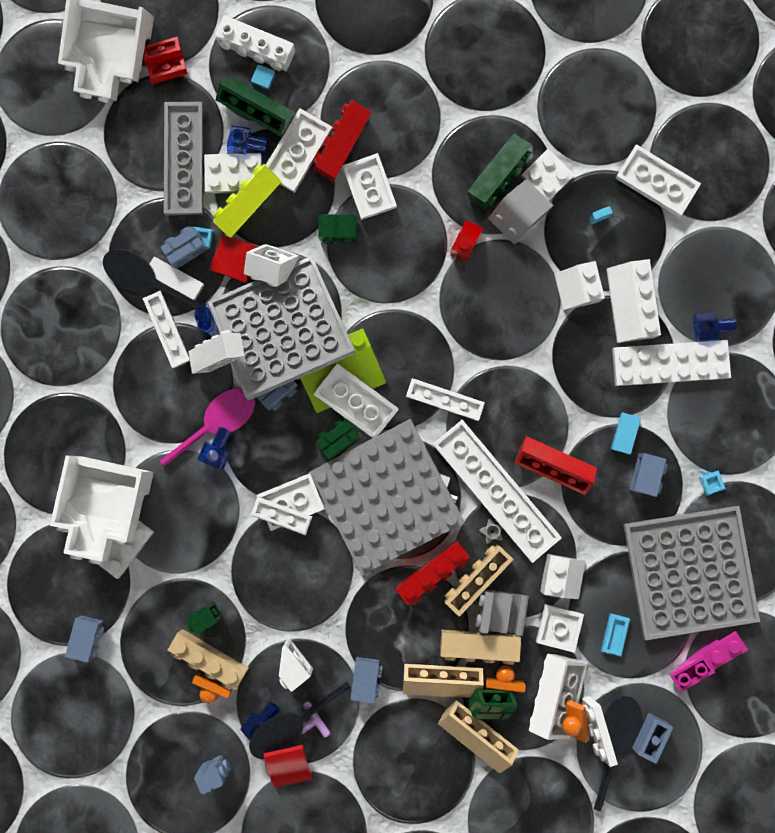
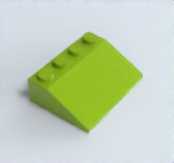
M363 328L348 335L356 352L355 354L301 377V381L316 413L331 408L313 393L336 363L340 364L372 389L386 384Z

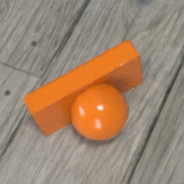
M508 665L500 666L497 669L496 678L484 677V685L487 689L524 693L526 687L523 681L514 680L515 672Z
M198 672L192 681L193 684L202 687L199 696L201 701L206 704L214 703L218 699V695L228 699L233 690L222 686V682L217 679L212 680L201 672Z
M569 700L566 703L567 718L563 721L562 726L564 733L587 743L590 740L586 707Z

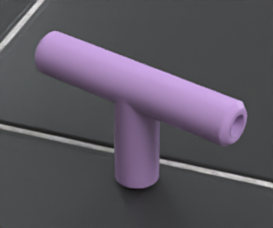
M310 702L303 704L305 710L312 706ZM317 712L310 716L311 719L303 724V734L316 725L323 737L326 738L330 735V731Z

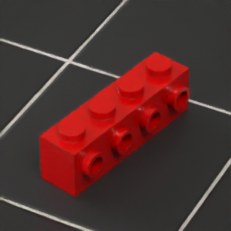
M353 100L349 104H344L340 112L342 114L340 121L336 120L331 128L333 131L331 138L326 137L322 145L325 149L322 154L318 153L313 161L316 164L313 170L331 181L336 179L371 114V111Z
M527 436L521 444L515 460V464L584 495L587 494L594 484L597 470L596 467Z
M455 540L396 586V591L407 605L410 603L414 605L422 599L421 595L423 593L433 591L437 587V582L441 579L445 581L453 575L451 571L457 567L460 569L468 563L469 555L458 541Z

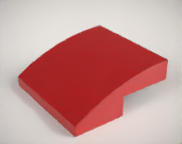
M178 37L145 46L143 56L152 84L188 74Z
M222 235L209 270L228 276L233 280L247 283L250 276L244 274L246 253L258 247Z
M303 745L264 753L266 767L274 788L312 779V773L307 763V755Z

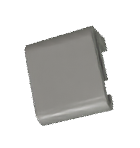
M526 179L503 198L488 219L515 245L554 205Z
M485 589L479 597L480 610L476 616L475 625L479 632L487 634L488 631L506 634L510 632L523 636L529 596Z

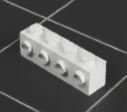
M225 15L215 35L219 46L223 49H232L243 57L249 56L260 64H269L277 71L283 70L287 72L295 54L294 43Z
M232 330L220 332V335L212 336L211 339L203 341V344L195 345L194 349L188 351L192 374L211 372L244 357V342L241 339V334L232 333Z

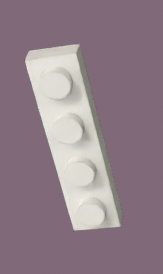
M159 291L143 298L171 367L174 369L190 362L188 352L162 292Z
M413 378L406 397L476 421H479L485 403Z

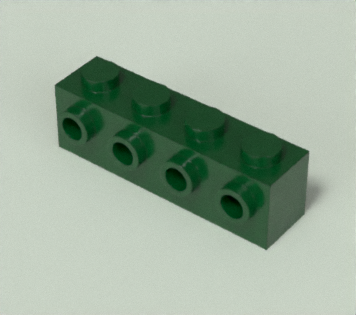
M232 77L219 83L215 99L217 102L279 136L285 134L296 112Z
M513 134L467 191L469 200L485 211L495 206L498 197L502 192L508 190L510 182L517 178L521 173L522 167L531 161L533 157L532 144Z

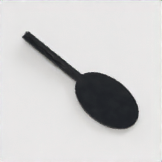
M115 249L104 255L103 268L108 277L120 287L133 292H145L155 288L202 314L206 310L205 306L156 281L153 268L138 254L124 249Z
M348 682L343 683L300 715L282 713L266 720L256 729L250 739L249 749L251 754L258 759H264V753L291 748L302 734L303 721L351 687Z
M621 696L615 699L604 714L616 758L617 754H623L632 748L642 727L641 708L637 701L630 696ZM607 763L593 808L597 811L602 810L614 766L610 767Z

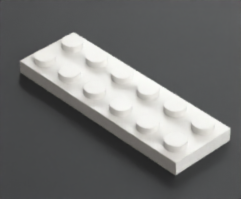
M728 340L612 348L615 386L731 378Z

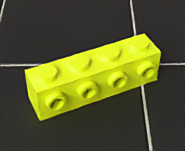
M258 164L251 172L253 176L250 180L245 179L239 185L240 191L236 195L232 193L226 200L228 204L223 209L219 207L213 214L215 217L213 223L230 238L282 182L265 164L262 166Z

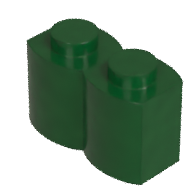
M319 215V241H323L324 244H333L334 241H341L342 244H352L353 241H357V215Z

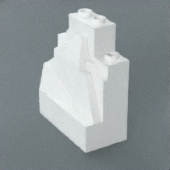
M66 0L58 64L64 66V70L76 73L73 91L80 93L82 98L91 99L93 96L98 97V101L110 103V100L117 101L119 81L131 84L132 81L138 82L139 73L142 68L145 41L147 39L151 40L154 16L143 7H139V10L93 0Z
M66 456L50 526L57 527V531L68 532L64 554H69L72 559L82 560V558H87L90 563L101 564V562L109 560L112 543L125 545L126 542L133 541L143 498L145 495H149L154 472L82 456Z

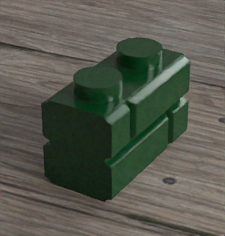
M342 419L338 420L332 425L334 429L329 432L325 430L317 436L318 440L316 443L329 461L360 439L347 419L345 421Z
M212 601L187 618L186 625L190 632L198 635L216 624L222 618V613L215 602Z
M476 690L473 697L468 701L474 719H509L512 712L517 708L512 691Z

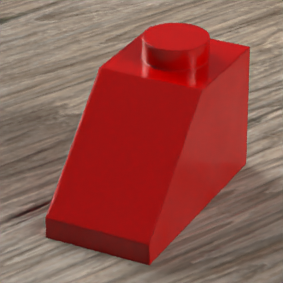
M466 220L451 248L450 254L467 262L483 228Z

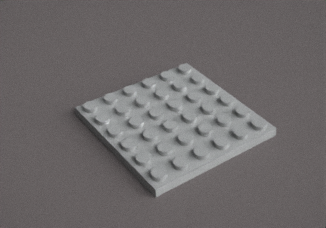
M312 256L297 262L287 281L276 287L270 286L262 280H256L208 301L219 332L232 330V333L241 334V339L244 342V357L233 361L232 365L248 401L356 353Z
M411 419L309 472L361 575L465 523Z
M739 506L623 524L644 640L760 622Z

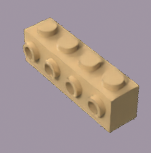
M492 545L485 552L487 556L482 561L480 559L477 560L471 567L473 571L469 575L465 573L458 582L460 584L456 589L452 587L445 594V603L459 617L514 560L499 545L495 547Z
M183 629L176 634L168 648V651L171 652L174 658L185 660L188 662V666L195 670H202L205 672V676L212 680H219L222 682V686L229 690L237 689L248 670V667Z
M441 629L440 655L445 660L454 661L456 658H464V661L475 662V659H483L485 663H495V660L502 661L503 664L509 665L514 664V662H520L521 637L518 635Z
M404 664L403 694L471 698L476 690H483V668Z
M457 700L445 709L438 722V725L498 773L512 766L518 749L481 719H474L471 711Z

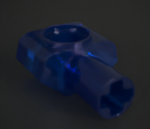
M231 125L227 141V152L244 155L247 154L249 149L267 152L269 141L266 138L251 136V128Z
M198 303L194 312L197 326L209 334L215 329V321L211 309L206 303Z
M714 312L695 314L693 316L696 342L715 341L718 339L719 332L736 331L737 321L735 318L717 319ZM704 323L708 324L709 331L703 328Z
M219 426L213 442H204L197 460L224 470L231 454L230 451L225 449V446L232 431ZM213 450L218 453L216 461L210 457V453Z
M270 701L260 715L254 712L251 713L240 730L248 739H251L254 733L253 727L260 726L266 720L276 716L280 708Z

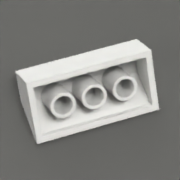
M650 259L632 261L607 268L617 343L653 339L660 336L661 332Z
M547 654L544 661L543 674L539 681V690L535 699L533 715L530 719V732L547 740L570 739V736L564 733L562 728L563 721L567 718L566 703L569 700L576 703L579 702L588 662L557 654Z

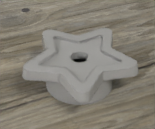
M488 519L486 527L479 530L486 535L487 544L494 539L503 540L501 536L502 527L500 524H495L491 519Z

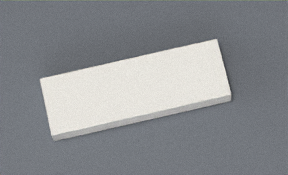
M153 257L150 265L155 272L156 280L196 301L204 284L162 260Z
M257 497L251 516L306 535L312 520L310 515Z

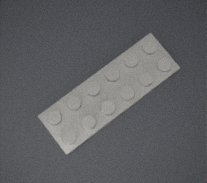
M164 102L165 215H203L202 102Z

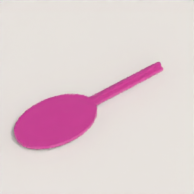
M242 388L230 389L217 396L205 412V426L161 459V464L165 467L208 432L227 434L240 428L252 415L255 408V398L248 401Z

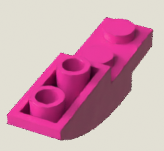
M735 631L720 641L716 639L679 665L670 674V677L682 692L715 673L714 670L746 652L748 648Z

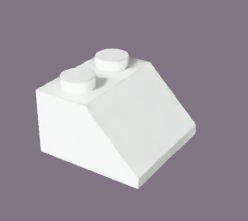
M268 244L262 245L246 253L244 274L251 276L253 280H262L267 282L268 285L276 287L287 281L299 255Z
M596 261L576 265L554 274L563 311L598 303L605 298Z
M547 554L540 592L544 595L560 598L579 599L585 561Z
M289 638L282 647L279 677L281 679L279 681L285 689L288 688L292 692L311 676L313 668Z

